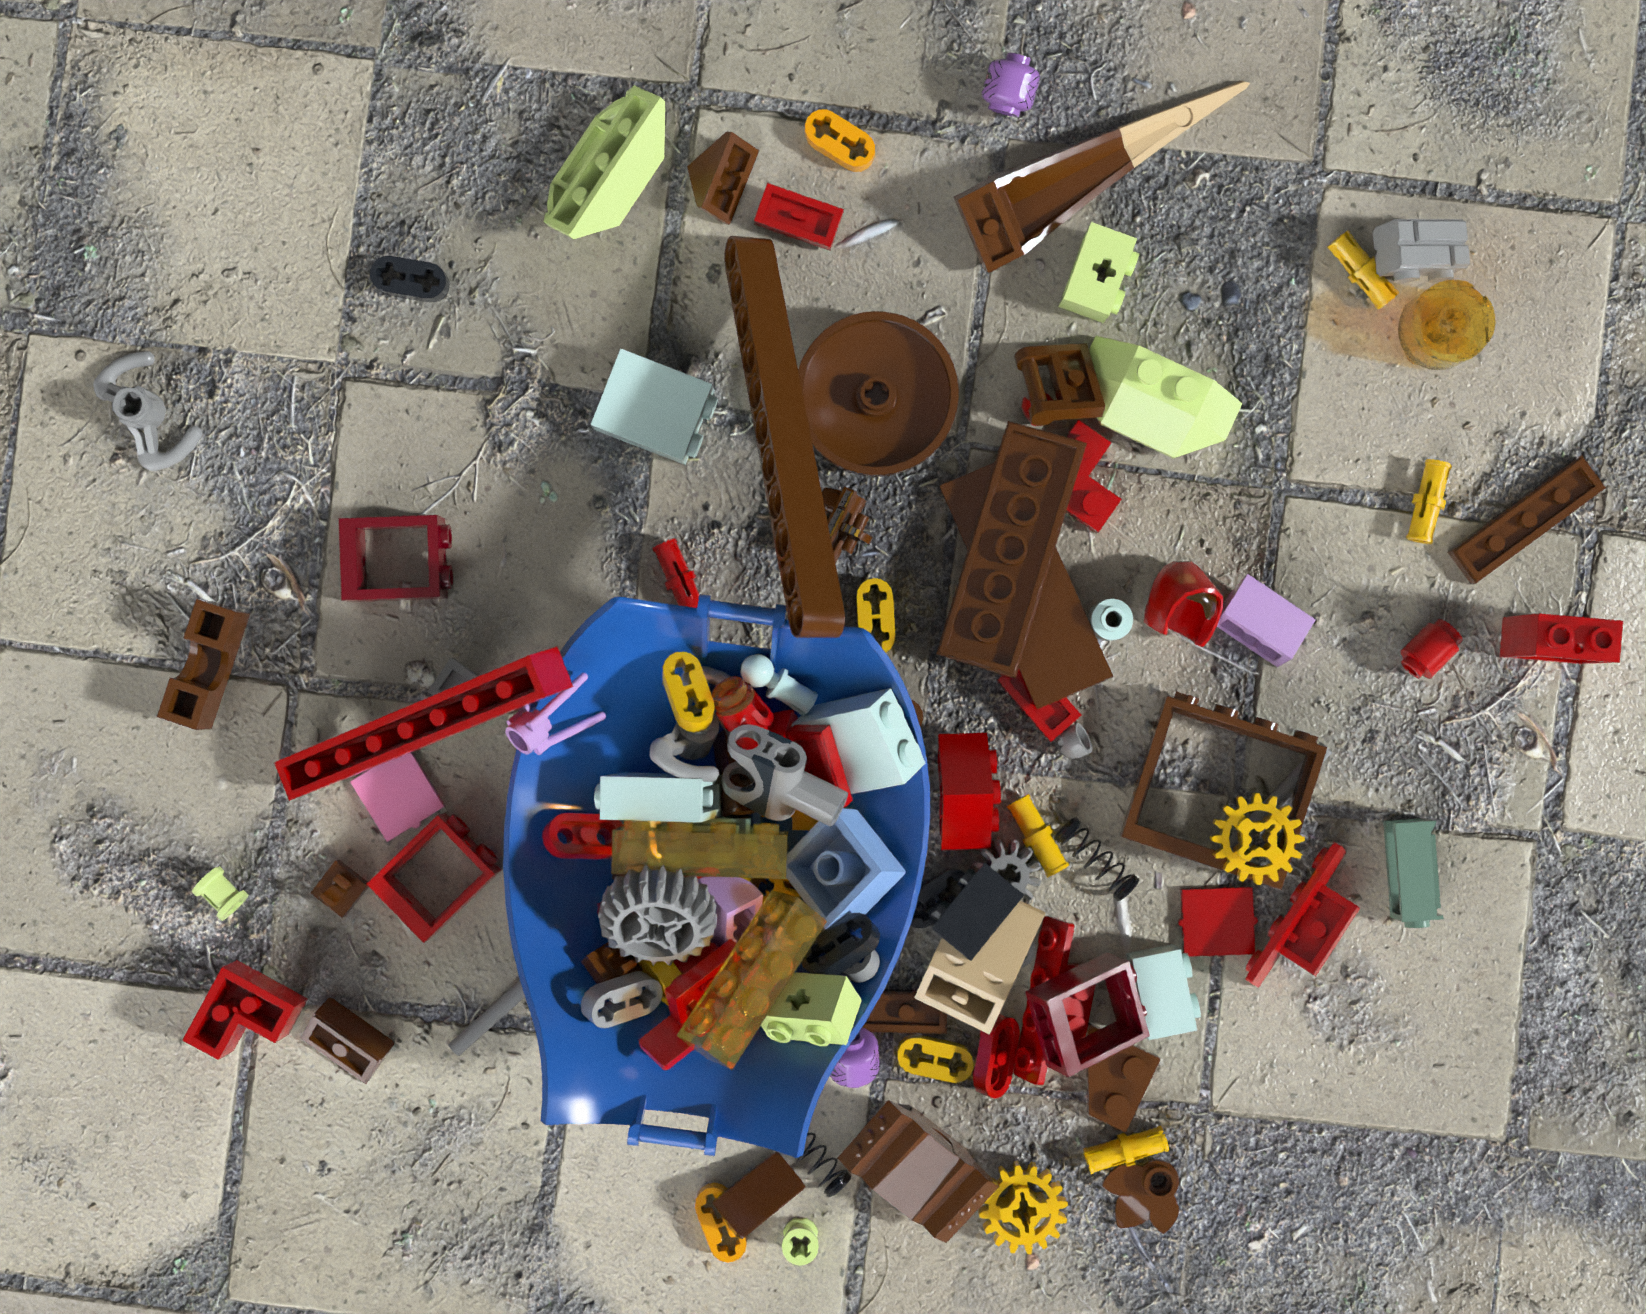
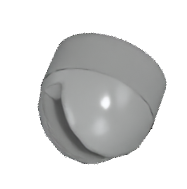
M1079 723L1065 729L1057 739L1058 745L1062 746L1060 752L1066 758H1081L1092 752L1090 738L1086 730Z

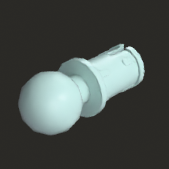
M751 655L741 665V676L749 686L754 688L768 687L766 697L769 699L775 697L802 716L810 711L817 699L818 694L787 675L788 670L785 668L775 673L772 662L764 655Z

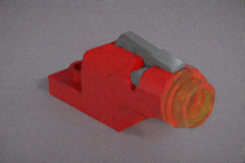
M738 676L724 679L712 692L716 715L728 738L735 728L750 724L789 739L787 731L792 728L791 724L798 719L793 709L772 713L758 693L754 691L751 684L743 681ZM749 737L740 738L735 742L738 747L745 750L754 749L759 745L757 741Z

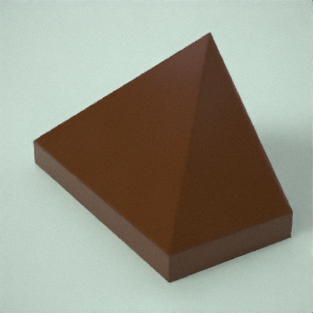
M727 131L687 166L696 206L720 222L730 225L759 150L733 132Z

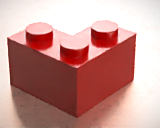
M987 733L938 734L937 766L940 790L939 827L941 850L991 849V833L999 831L998 807H993V805L1001 803L1000 780H992V774H997L996 749H989Z
M236 960L221 968L182 1041L217 1060L235 1050L246 1028L276 1043L289 1035L308 998Z

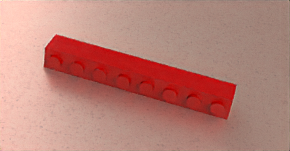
M558 646L518 659L278 760L274 764L290 801L572 688L573 684Z

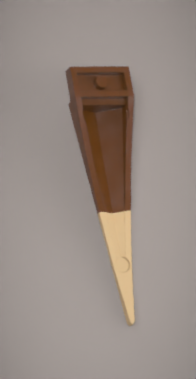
M1245 81L1236 82L988 176L987 180L954 196L953 198L983 269L990 273L1025 255L1104 190L1191 126L1245 90L1250 83Z

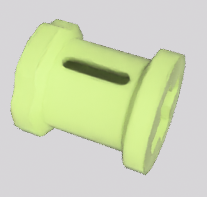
M219 866L207 873L195 885L192 893L195 896H202L218 911L217 917L223 921L233 914L249 895L244 890L238 891L223 876L224 870Z
M793 1218L786 1224L783 1230L782 1252L790 1263L799 1266L806 1265L813 1261L818 1253V1228L808 1218ZM796 1236L798 1239H802L805 1236L808 1237V1245L805 1246L803 1243H799L794 1246L793 1237Z

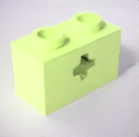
M1091 222L1084 234L1058 307L1102 323L1106 321L1110 313L1117 315L1126 291L1119 289L1124 275L1131 277L1138 261L1139 253L1133 251L1137 238ZM1099 267L1106 269L1105 276L1107 278L1104 282L1096 280L1098 276L1096 271Z
M770 971L753 1015L764 1029L766 1035L780 1043H788L790 1040L810 1042L817 1046H828L829 1044L847 1045L862 1000L847 976Z

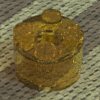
M1445 280L1436 283L1413 298L1403 308L1398 324L1399 341L1408 361L1430 370H1447L1479 354L1492 338L1496 324L1494 308L1486 295L1482 296L1473 288L1475 286L1469 282ZM1443 325H1449L1450 331L1448 332L1447 328L1443 327Z

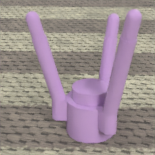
M581 673L572 681V688L560 692L541 711L535 709L529 712L531 704L520 708L507 721L506 735L513 746L524 754H530L534 750L537 755H541L550 746L604 720L606 714L600 712L549 736L548 732L552 729V725L547 717L588 679V675Z

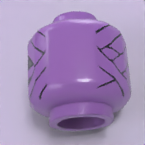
M1008 52L1006 59H996L990 63L982 90V97L989 103V110L1007 116L1019 117L1020 112L1028 111L1032 108L1040 81V74L1035 68L1029 66L1031 60L1029 57Z
M865 1028L860 1029L830 1074L834 1082L840 1086L859 1088L869 1084L876 1078L880 1069L878 1040L872 1032Z

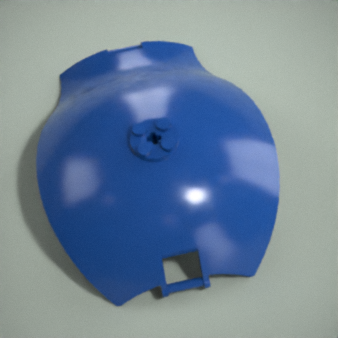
M700 594L698 606L694 608L626 597H614L587 618L561 649L560 654L571 682L581 673H586L588 679L547 717L552 725V729L548 732L549 736L600 712H604L606 718L550 746L541 755H537L534 750L530 754H524L516 749L507 794L504 825L503 872L506 912L517 971L538 1040L542 1071L540 1121L543 1124L630 1125L627 1145L639 1146V1142L699 1149L704 1150V1155L715 1156L718 1137L764 1147L794 1158L803 1156L811 1118L821 1092L836 1064L871 1014L899 959L916 908L928 850L930 784L922 731L914 705L902 678L889 656L867 630L844 626L843 632L838 638H796L791 633L789 621L786 620V605L776 604L775 608L715 601L711 600V595ZM710 618L773 626L771 649L709 641ZM673 653H691L699 660L701 666L723 671L745 686L749 685L743 680L740 673L743 661L751 655H764L772 662L775 673L785 668L788 670L787 675L816 692L818 696L814 705L891 688L898 704L903 710L912 735L921 749V754L926 764L905 784L851 794L853 801L845 807V809L859 811L906 871L900 880L865 914L879 929L880 940L875 951L879 955L880 963L877 972L865 982L849 980L862 1001L847 1045L829 1044L828 1046H817L806 1041L790 1040L788 1043H780L770 1039L753 1015L759 1001L758 998L669 1070H663L639 1045L641 1037L671 1015L669 1006L662 1002V1000L651 1013L610 1028L597 1027L582 1014V998L596 983L581 961L586 955L609 942L606 937L602 936L597 903L602 902L607 886H611L614 883L612 874L617 854L608 859L558 858L553 856L544 846L543 830L545 825L559 814H600V809L596 808L594 801L595 788L597 784H600V776L624 772L668 773L651 760L650 746L655 739L671 734L677 722L662 679L664 662ZM682 667L675 668V674L681 677L684 672ZM708 683L714 700V712L716 714V709L721 702L720 698L726 691ZM750 686L758 693L772 713L792 710V708L775 697L771 699L766 697L768 687L754 688ZM559 693L532 703L529 712L535 709L541 711ZM793 710L798 718L802 716L798 712ZM719 722V732H718V733H720L721 731L724 730V728L721 727L720 722ZM713 745L709 754L704 758L689 760L681 757L679 754L674 755L677 760L687 764L716 767ZM758 813L740 815L751 816V826H759V851H751V860L748 861L751 866L755 865L754 854L756 852H761L766 862L772 852H776L780 855L781 861L810 831L792 830V817L783 821H775L762 817ZM620 820L626 829L627 839L636 840L648 845V821ZM668 830V850H735V830ZM558 832V839L563 844H566V837ZM597 833V840L605 845L604 837ZM663 861V865L666 871L675 872L680 868L683 871L706 861ZM716 861L723 874H739L744 876L746 873L740 866L741 861ZM769 878L766 879L767 884L761 882L758 890L764 896H766V890L771 893L774 889V884L769 881ZM788 898L786 903L793 909L791 914L820 923L802 898L800 900ZM781 908L777 909L778 916L786 914ZM767 913L761 921L760 945L765 941H769L768 930L772 922L769 920ZM859 928L854 934L856 937L862 938L861 929ZM795 930L793 933L786 932L783 939L787 937L797 939L802 944L803 938ZM823 952L818 957L824 956L826 953ZM790 958L794 962V970L792 972L809 973L800 961ZM645 1110L709 1118L707 1132L643 1124Z

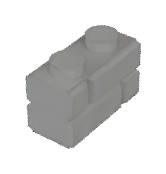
M1394 219L1375 227L1373 242L1374 250L1377 251L1375 255L1376 274L1379 276H1394L1395 283L1417 281L1420 279V276H1428L1429 283H1439L1454 279L1453 273L1464 270L1470 265L1469 247L1465 245V242L1468 240L1466 221H1463V219Z

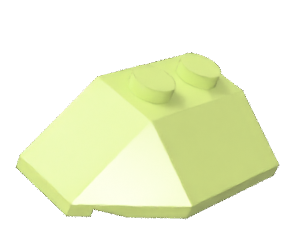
M634 85L626 92L625 97L614 101L594 117L550 184L547 200L548 212L545 213L544 222L548 226L572 239L620 226L664 159L665 101L661 97Z
M1095 336L1089 352L1105 403L1102 417H1097L1100 425L1173 459L1226 440L1242 403L1215 380L1142 346Z

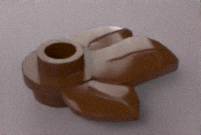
M1153 1159L1146 1162L1143 1166L1135 1164L1128 1167L1124 1163L1111 1170L1105 1176L1102 1182L1103 1188L1112 1194L1118 1195L1115 1204V1219L1119 1228L1135 1227L1150 1219L1153 1226L1164 1234L1174 1225L1179 1214V1206L1174 1196L1179 1186V1176L1169 1162L1162 1159ZM1156 1173L1164 1175V1181L1160 1185L1151 1184V1177Z

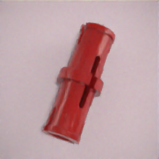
M676 538L653 547V552L656 554L667 579L664 583L667 591L672 590L679 606L697 608L700 595L694 582L697 577L694 570L689 571Z

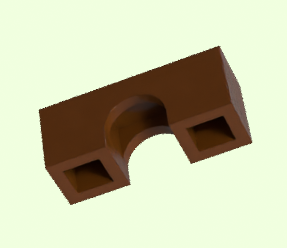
M196 599L183 637L190 641L189 655L181 673L175 678H170L157 714L158 718L194 730L212 729L250 617L249 613L213 601Z

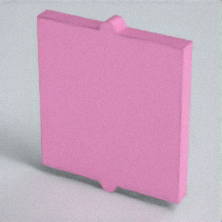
M413 752L374 767L350 781L387 842L411 827L419 828L421 821L445 807V804Z

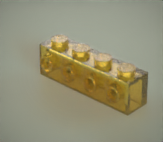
M624 820V827L618 826L613 830L611 874H627L629 869L640 873L645 865L651 870H660L664 865L666 871L675 872L681 868L683 876L786 879L788 831H779V824L755 823L753 824V830H736V823L711 822L710 829H693V822L667 821V828L650 827V821Z
M771 890L678 1032L677 1037L705 1058L732 1070L827 921L800 898Z

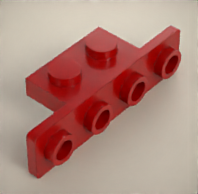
M1333 842L1329 849L1324 847L1318 853L1312 864V868L1315 871L1307 883L1302 881L1296 887L1290 898V902L1293 903L1292 907L1285 917L1280 915L1268 931V936L1271 938L1263 951L1258 949L1249 959L1245 968L1249 973L1245 980L1258 988L1261 986L1280 955H1283L1316 977L1360 910L1359 906L1326 886L1346 855V851L1341 845Z
M1050 916L1043 918L1042 928L1038 937L1034 969L1030 978V989L1081 965L1068 962L1075 928L1073 923ZM1096 984L1062 1000L1074 1042L1086 1036ZM1027 1000L1026 1010L1023 1014L1019 1046L1015 1055L1014 1075L1034 1085H1043L1047 1066Z
M729 939L719 948L708 952L701 962L688 972L677 976L664 989L671 1015L639 1039L640 1048L663 1070H669L761 996L770 971L792 972L794 970V962L782 951L776 949L770 941H765L744 957L742 948L732 939Z

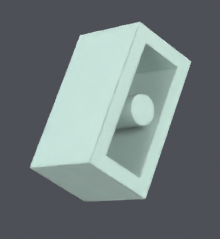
M1174 944L1126 953L1127 960L1130 961L1137 974L1136 987L1141 1004L1145 1006L1147 1011L1145 1020L1150 1034L1147 1039L1153 1040L1197 1031L1195 1018L1201 1017V1011L1196 994H1190L1187 978L1192 977L1193 974L1188 954H1182L1181 949Z

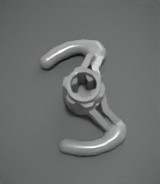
M150 351L130 353L111 362L96 377L93 387L98 398L103 401L112 402V411L119 417V422L125 424L133 434L139 463L149 471H157L169 468L182 461L194 450L203 433L200 427L191 426L172 449L165 453L158 451L157 427L164 421L166 413L163 400L157 394L140 386L130 388L116 385L117 377L124 372L137 367L151 366L154 363V355Z
M701 666L707 683L716 685L725 691L733 687L742 686L738 680L723 671ZM683 672L681 676L683 686L688 685L689 672ZM693 697L688 698V712H692L694 717H700L702 709H697L695 705L692 706ZM715 712L712 723L701 732L686 731L676 722L671 734L657 738L651 743V760L665 772L678 778L702 779L703 782L716 781L719 776V771L716 767L691 765L681 762L674 757V755L679 754L685 759L695 760L704 758L709 754L719 732V720Z

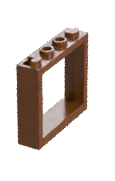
M1176 692L1174 698L1166 696L1163 699L1119 835L1123 838L1225 871L1222 868L1227 858H1215L1213 853L1216 850L1137 824L1173 713L1305 755L1289 804L1292 809L1287 816L1289 820L1300 819L1302 824L1293 829L1294 834L1300 835L1327 751V747L1317 744L1319 737L1299 730H1294L1293 736L1278 732L1279 724L1259 717H1255L1253 723L1237 719L1239 714L1237 710L1215 704L1212 711L1198 706L1199 698ZM1283 828L1277 842V847L1281 850L1285 840ZM1250 861L1245 863L1249 866H1263ZM1235 868L1229 873L1237 875L1238 868ZM1282 868L1278 869L1279 881L1276 882L1272 881L1267 874L1263 875L1262 884L1282 890L1287 871ZM1249 874L1247 879L1253 880L1252 874Z

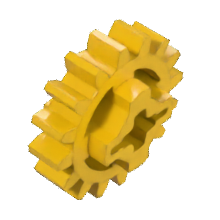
M1260 793L1252 794L1251 803H1247L1239 795L1236 797L1237 808L1233 809L1227 805L1222 807L1223 812L1227 815L1225 820H1213V824L1221 828L1220 834L1210 836L1211 841L1221 844V848L1217 849L1213 855L1215 858H1227L1222 868L1227 873L1238 868L1237 879L1244 882L1249 874H1252L1253 881L1257 885L1262 884L1263 875L1265 874L1272 881H1279L1277 870L1282 868L1290 873L1293 869L1288 863L1289 858H1301L1302 856L1299 851L1294 849V844L1305 841V837L1294 834L1293 830L1302 823L1300 819L1289 820L1287 818L1292 809L1289 805L1286 804L1279 809L1276 808L1277 797L1270 795L1264 804L1262 803ZM1255 810L1269 813L1261 821H1251L1244 814ZM1232 826L1237 830L1238 844L1233 848V851L1229 843ZM1283 828L1285 840L1281 850L1277 847V833ZM1252 829L1258 832L1265 829L1262 839L1266 843L1263 847L1253 845L1249 848L1252 838L1248 834ZM1253 857H1265L1271 862L1263 866H1249L1245 864Z
M1018 1160L1014 1161L1013 1171L1007 1172L1002 1165L999 1166L1000 1178L998 1180L992 1179L1000 1187L986 1200L985 1204L987 1205L981 1206L978 1209L979 1217L988 1219L983 1224L985 1233L989 1234L996 1231L993 1238L995 1244L1000 1246L1007 1240L1010 1253H1015L1018 1245H1024L1027 1254H1032V1244L1037 1242L1043 1249L1048 1248L1045 1237L1051 1235L1058 1239L1060 1234L1055 1226L1056 1223L1064 1224L1067 1222L1065 1214L1059 1211V1209L1067 1207L1068 1202L1064 1196H1056L1063 1190L1060 1182L1055 1181L1049 1184L1052 1178L1050 1170L1046 1168L1040 1174H1037V1166L1032 1161L1028 1165L1027 1170H1022ZM1027 1182L1038 1185L1046 1194H1043V1192L1035 1193L1028 1187ZM1011 1185V1188L1006 1193V1195L1004 1197H999L1002 1191ZM1021 1192L1028 1203L1026 1213H1024V1222L1017 1210L1020 1206ZM1046 1217L1044 1222L1039 1227L1034 1229V1227L1041 1220V1218ZM999 1220H1002V1223H1012L1018 1228V1232L1009 1230Z

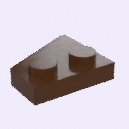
M1088 1022L1086 1036L1101 1028ZM1133 1044L1086 1068V1076L1088 1078V1090L1086 1092L1088 1114L1126 1133L1161 1058Z

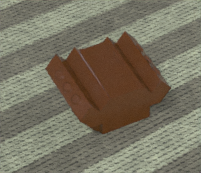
M890 1100L884 1104L837 1157L850 1173L861 1177L873 1191L909 1219L923 1225L934 1238L945 1243L955 1235L1000 1187L972 1159L967 1148L913 1106L908 1111Z

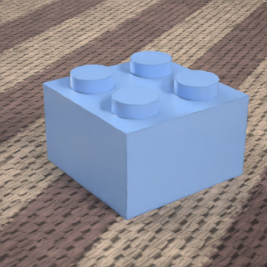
M845 808L842 809L837 821L831 827L818 821L777 865L825 929L851 913L860 912L866 914L906 873L859 811Z

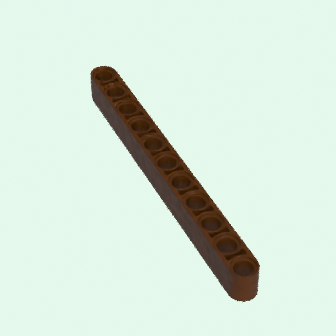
M730 236L727 239L724 252L725 269L790 630L796 638H838L841 636L845 625L844 605L774 244L771 239Z

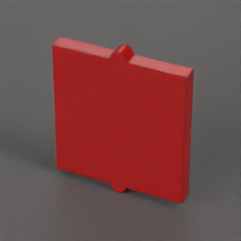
M1253 887L1180 889L1181 918L1178 920V925L1182 927L1183 953H1187L1189 957L1250 955L1255 953L1254 925L1258 923V919L1254 916Z

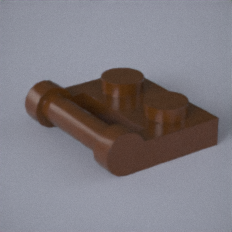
M1087 343L1023 347L1015 353L1016 366L1023 373L1031 403L1029 415L1033 425L1044 426L1054 420L1102 417L1105 403ZM1038 366H1048L1057 400L1047 401Z

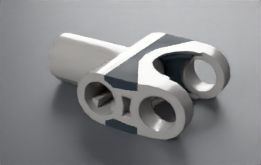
M750 724L741 725L730 733L727 744L728 752L736 762L729 764L724 769L722 775V788L730 798L750 810L775 821H783L790 818L796 809L830 827L835 824L847 801L848 792L804 771L807 759L806 753L801 746L777 733ZM749 737L757 741L759 745L754 749L745 750L738 747L735 742L740 738ZM734 774H743L750 778L752 784L747 787H738L732 784L729 778Z

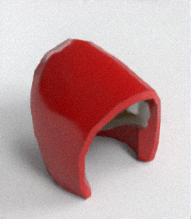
M1173 561L1165 565L1154 579L1145 608L1144 623L1163 635H1167L1168 629L1173 630L1193 641L1195 645L1204 647L1211 639L1218 625L1223 610V595L1194 562Z

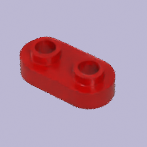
M563 813L557 815L545 825L542 838L546 849L558 858L608 859L624 848L627 833L620 820L600 819V814ZM558 832L566 837V844H563L558 839ZM597 833L604 837L605 845L597 840Z
M999 1014L990 1035L980 1030V1042L972 1074L973 1084L978 1093L994 1099L1000 1098L1006 1093L1012 1080L1015 1055L1020 1036L1019 1025L1013 1018Z

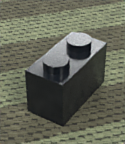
M986 863L980 869L972 864L957 883L963 890L952 902L946 897L931 915L937 921L931 929L970 961H972L1024 896L1022 892Z

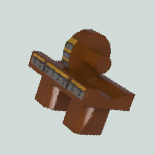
M845 486L842 491L825 487L822 491L825 512L831 514L827 522L835 564L842 550L852 554L858 541L870 545L873 538L863 532L869 520V517L861 514L866 500L858 496L856 491Z

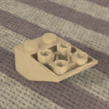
M1019 901L972 961L941 938L914 998L990 1035L1046 912Z

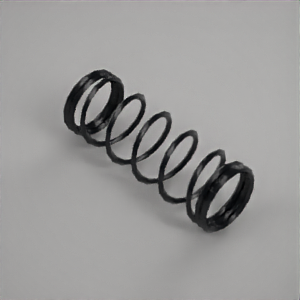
M1077 817L1072 818L1058 831L1054 840H1057V843H1060V846H1062L1075 835L1086 830L1087 833L1083 841L1072 854V857H1075L1091 844L1098 842L1097 849L1084 865V869L1100 857L1110 853L1107 864L1095 880H1099L1111 869L1122 865L1118 877L1107 889V892H1110L1114 887L1126 880L1113 894V898L1116 901H1121L1137 886L1139 878L1135 874H1130L1120 879L1125 869L1124 863H1117L1108 868L1113 858L1112 851H1106L1095 857L1101 847V840H1093L1084 845L1089 835V829L1082 828L1077 831L1081 821Z
M812 1132L807 1133V1136L813 1135V1139L804 1151L803 1156L797 1159V1162L813 1151L823 1147L824 1151L821 1157L807 1172V1175H810L823 1164L835 1160V1164L829 1174L818 1185V1187H821L831 1178L841 1174L824 1190V1194L827 1197H832L847 1185L851 1179V1174L847 1170H841L832 1174L838 1163L837 1158L832 1157L822 1161L827 1151L826 1145H819L809 1150L815 1141L816 1134Z

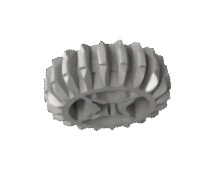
M645 865L640 873L629 869L625 877L616 876L614 883L611 886H607L599 909L602 936L608 939L609 947L619 948L620 955L623 957L633 955L636 963L644 959L651 961L653 966L657 961H665L671 966L675 959L687 962L690 955H700L702 948L710 945V940L717 925L716 903L714 902V896L708 892V885L699 884L696 875L684 877L681 868L675 872L666 871L664 865L660 870H651Z

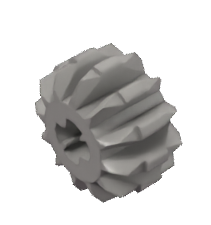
M1000 839L994 841L996 854L992 855L988 849H981L980 853L988 860L986 864L996 872L998 869H1005L1007 863L1013 864L1011 869L1016 873L1015 879L1008 878L1007 881L1022 892L1024 897L1030 901L1033 895L1025 887L1027 884L1033 886H1040L1041 884L1039 878L1029 875V873L1041 869L1040 863L1038 861L1025 863L1032 856L1033 851L1027 847L1017 855L1019 842L1014 839L1009 843L1007 852H1005L1004 845ZM979 861L973 862V865L978 869L984 864Z

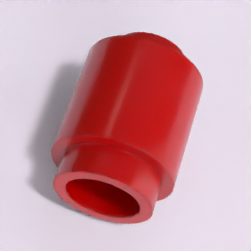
M1437 619L1434 623H1428L1400 650L1404 658L1401 664L1415 678L1419 679L1424 676L1431 679L1459 651L1458 646L1463 642V638L1451 624L1443 619Z

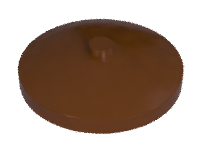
M871 311L843 318L825 329L812 342L799 365L798 372L812 445L830 463L850 473L869 477H882L910 470L928 459L940 447L954 422L958 407L959 387L952 359L946 348L931 331L906 316L884 311Z

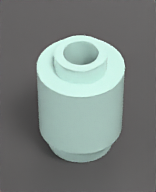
M1107 599L1096 603L1091 607L1087 615L1096 638L1102 641H1112L1124 637L1129 633L1133 625L1131 609L1126 603L1118 599ZM1111 611L1117 617L1116 627H1110L1106 623V615Z

